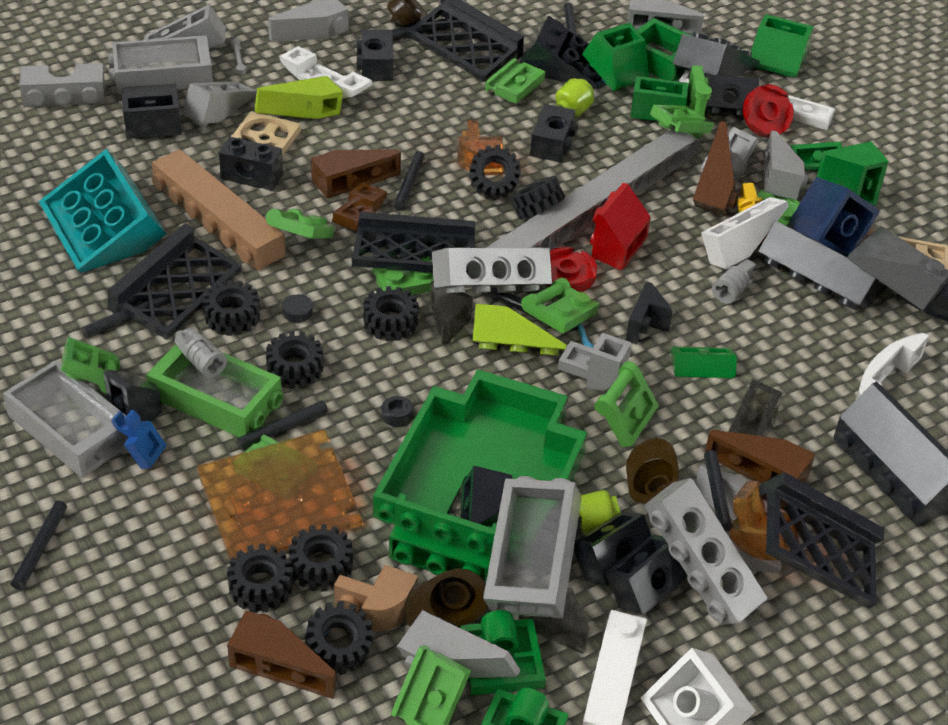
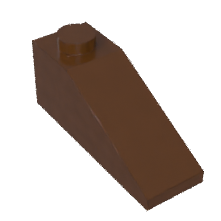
M720 121L692 200L697 207L727 216L729 208H735L739 193L735 192L736 185L727 124Z
M398 149L334 150L311 158V179L327 199L349 192L361 183L370 185L401 175V152Z
M719 430L710 431L705 452L709 450L717 452L720 464L760 484L783 472L804 483L809 477L815 457L814 453L786 439Z
M245 610L227 644L229 667L334 699L336 694V672L281 621L273 619L267 614H256Z

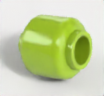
M572 78L556 92V106L576 110L575 117L578 118L593 104L594 90L586 80Z
M606 490L581 495L579 516L582 517L580 528L584 535L620 513L617 497L611 496Z

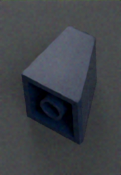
M816 177L798 208L793 213L787 227L848 257L861 244L880 210L850 189Z

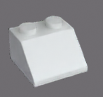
M691 648L641 697V700L659 725H742L756 712L716 657L711 653Z

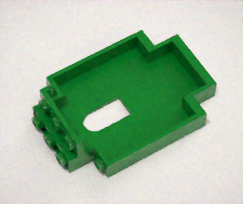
M478 369L464 395L433 386L373 494V518L395 525L389 535V558L404 565H412L427 570L434 575H439L456 568L468 569L478 574L486 583L497 523L487 527L449 515V512L462 488V483L473 466L513 475V479H517L520 476H528L542 481L563 478L572 482L585 453L587 432L563 425L566 418L568 396ZM517 499L506 561L517 566L535 568L532 565V555L535 552L534 547L538 542L539 532L541 533L544 521L546 522L547 515L551 512V509L554 507L561 509L563 502Z

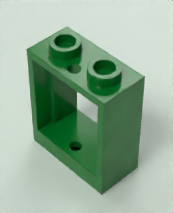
M652 18L637 29L646 41L649 73L663 80L676 81L683 75L686 69L674 65L673 61L682 34H689ZM652 42L669 51L674 52V54L670 56L649 46L648 44Z

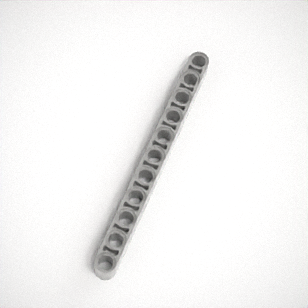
M674 127L567 195L559 204L534 216L486 248H550V250L558 248L594 224L593 217L597 208L603 207L612 191L615 192L623 182L629 184L633 192L638 195L691 160L699 149V139L688 133H677L674 131L676 128Z

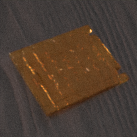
M326 430L316 431L197 466L200 481L229 560L232 557L237 559L236 552L239 550L247 553V546L253 545L254 550L259 549V544H265L266 550H269L271 545L276 546L277 552L288 549L289 544L292 545L291 540L294 535L299 537L298 531L304 529L308 533L309 526L314 524L316 530L321 529V524H327V530H331L333 526L339 528V532L363 525L359 513L347 515L346 510L355 507L356 504L333 448L321 450L319 445L329 441Z

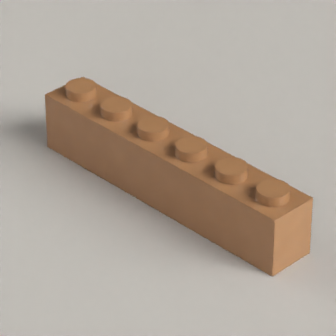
M178 149L152 162L153 175L151 179L155 188L164 192L174 204L182 207L192 219L195 218L209 233H213L219 238L224 246L238 254L243 262L250 264L259 271L286 256L285 234L278 228L270 226L266 222V218L183 151Z

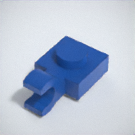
M131 410L126 417L121 411H118L111 422L119 432L129 437L124 446L140 469L151 468L167 446L151 421L141 422L140 416L134 410Z

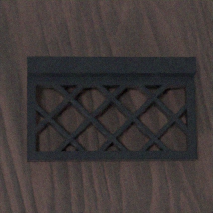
M441 0V4L408 30V37L483 82L489 79L512 58L518 60L524 54L523 35L462 0ZM441 15L449 21L435 22V19ZM461 27L468 32L454 33L453 28ZM450 28L451 33L436 34V29ZM433 29V34L430 35L419 33L422 30ZM469 39L470 41L468 45H455V40ZM472 39H481L487 43L473 44ZM452 41V46H440L437 42ZM492 50H500L505 54L492 56ZM489 51V56L474 57V52ZM471 52V57L460 58L456 53ZM490 63V66L485 71L475 66V64Z
M360 212L358 231L352 255V266L433 273V262L422 261V259L427 257L432 259L433 251L446 248H474L476 221ZM400 240L406 242L399 245L395 241ZM385 245L390 248L384 252L379 249ZM416 248L419 252L412 254L408 250ZM369 252L374 255L372 257L362 256ZM400 255L403 259H393L392 257Z
M185 223L108 289L107 310L113 314L123 311L132 319L167 340L204 306L205 292L209 293V288L194 290L193 282H210V287L213 286L217 289V283L222 282L223 285H227L228 280H232L241 272L242 265L195 237V229ZM195 248L205 254V258H189L188 253ZM223 265L229 270L225 273H213L212 266ZM207 266L208 273L192 274L191 267ZM173 267H186L187 274L170 275V269ZM167 283L168 291L151 292L150 287L153 284ZM172 283H189L190 290L173 291ZM169 297L171 307L153 308L152 298ZM148 299L149 309H136L131 306L134 301H145ZM174 299H191L192 304L189 307H175ZM172 316L173 321L165 327L155 321V317Z
M786 472L760 484L759 497L767 501L766 554L867 608L877 605L875 544L884 540V528ZM780 509L787 512L791 521L786 522ZM805 523L813 527L816 533L815 536H812ZM790 526H795L804 543L801 545L798 543ZM780 533L784 538L786 544L788 545L790 552L779 546ZM831 537L838 541L841 549L838 550ZM818 539L829 555L826 559L816 543ZM805 547L808 549L816 565L809 562L802 549ZM856 551H863V563ZM845 553L854 569L852 572H850L841 554ZM829 562H833L842 579L835 576L828 564ZM855 575H857L863 585L864 592L861 591L857 582L855 581Z

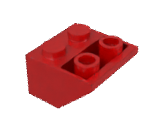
M623 182L615 192L612 191L604 206L597 208L593 217L595 231L590 239V245L593 246L591 257L619 270L625 268L647 240L651 216L629 184Z

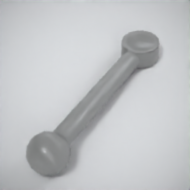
M232 39L231 46L234 48L238 64L236 72L243 75L247 72V69L241 59L239 50L241 43L238 39Z

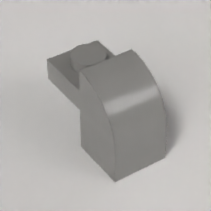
M733 127L729 133V141L736 183L747 169L745 164L759 141L757 137ZM707 157L701 166L702 170L704 169Z
M605 333L600 335L593 348L570 341L559 359L558 369L587 379V389H608L619 376L618 371L622 364L629 360L632 343Z

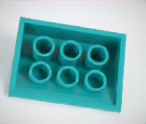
M107 149L38 201L80 273L143 253L167 235L126 169Z

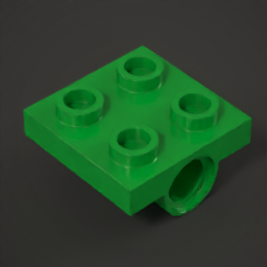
M495 610L487 613L482 618L480 624L461 625V629L509 651L521 670L517 677L468 678L471 696L496 693L497 688L506 692L518 691L522 688H545L546 677L533 618L514 620L513 614L509 611Z
M497 688L481 725H566L569 714L549 707L547 697L535 689L522 688L515 695Z

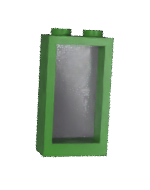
M175 344L146 374L147 382L153 383L159 389L161 403L237 437L261 428L265 418L272 410L278 409L283 400L281 377L223 353L227 357V364L224 370L216 377L206 378L186 359L185 355Z

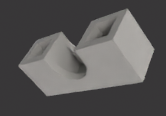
M103 63L76 64L75 71L65 77L52 76L48 65L21 66L19 86L23 107L105 104L106 84Z

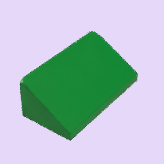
M841 141L789 145L804 162L805 171L819 169L823 151L842 148Z
M671 347L672 367L676 377L735 378L737 355L731 348Z

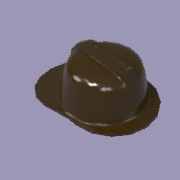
M390 0L387 4V9L392 15L390 19L392 24L398 22L403 27L412 26L427 15L417 0Z
M659 438L647 439L631 451L627 459L626 473L629 494L635 502L645 505L670 484L680 481L677 455L673 445L668 441Z
M456 568L445 571L420 584L410 593L406 600L405 616L408 625L412 626L422 610L458 628L461 625H466L483 615L487 608V604L483 599L486 583L478 574L471 570Z

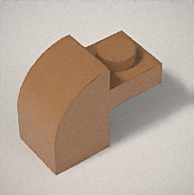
M384 565L374 586L339 575L334 584V606L337 607L338 601H344V608L349 609L352 603L356 605L355 613L358 614L363 610L366 613L365 621L371 620V630H374V632L390 630L406 619V600L410 593L418 587V575Z

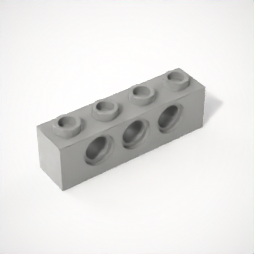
M446 248L432 252L434 289L446 288L447 294L464 293L465 288H472V293L491 292L490 287H497L498 293L515 292L516 287H522L523 292L541 291V285L552 284L550 248Z
M692 478L673 482L644 505L649 514L651 524L660 531L669 545L670 554L680 562L688 575V582L699 592L707 605L706 608L709 615L719 625L740 623L767 599V596ZM682 519L685 521L686 529L683 527ZM702 549H703L704 554H705V558H704V559H703L702 553H701V550H702Z

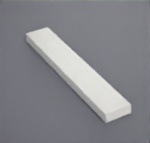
M685 70L679 82L689 83L691 71ZM725 91L723 93V98L726 102H736V96L733 92ZM793 96L787 97L790 104H793V121L824 130L828 129L834 116V108Z

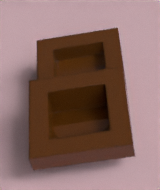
M361 183L349 192L348 202L333 212L332 222L357 232L360 212L376 213L386 199L387 191Z

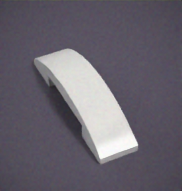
M299 46L280 56L282 64L299 80L328 76L343 91L342 98L353 97L372 86V80L355 72L343 76L317 64L316 54Z
M920 333L902 338L878 353L864 372L856 399L872 383L878 382L882 386L881 382L895 368L907 373L922 358L929 335Z

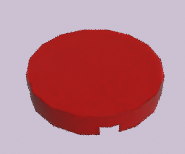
M765 84L754 88L747 94L743 102V116L745 123L752 132L758 136L769 138L771 131H776L780 135L790 127L793 121L794 108L793 104H790L787 98L789 96L785 90L777 85Z
M571 247L550 250L552 282L559 278H565L570 283L571 288L578 292L589 289L595 283L597 264L595 259L587 252L582 250L581 253L574 252V248Z

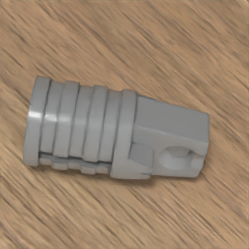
M745 259L738 266L730 267L712 285V292L716 299L725 304L732 303L753 282L751 277L756 264Z
M193 328L176 332V345L185 355L186 359L206 378L216 377L224 370L227 364V357L207 337L201 335Z

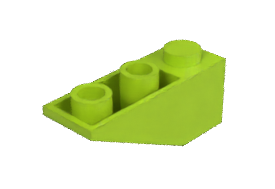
M328 76L259 87L256 92L254 111L261 114L313 119L340 115L343 91Z
M476 304L473 342L479 343V349L497 350V345H508L511 352L528 353V347L540 348V354L559 356V350L565 351V343L509 307Z

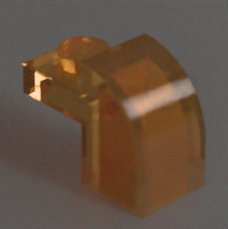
M467 120V131H462V135L458 137V163L470 172L472 159L481 148L485 150L486 146L491 145V148H495V145H501L500 149L504 150L502 136H480L478 120ZM490 163L484 168V174L503 175V166L498 163Z
M746 481L733 499V510L735 515L738 516L732 523L733 527L729 531L730 536L735 544L748 555L762 560L779 561L766 554L767 512L764 500L759 497L760 481ZM781 512L787 523L791 521L787 512ZM792 525L790 526V529L792 530L794 536L796 537L799 543L797 530L795 526ZM780 533L779 546L790 552L788 545L786 544L784 538Z

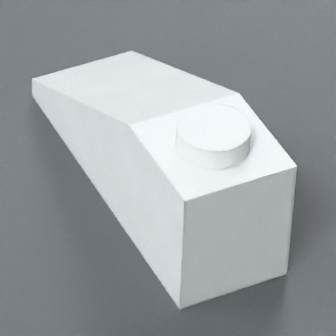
M769 197L701 232L710 264L722 267L723 269H729L730 267L738 266L742 260L750 257L771 230L775 221H778L789 207L788 202Z
M611 610L582 725H622L642 645L646 618Z

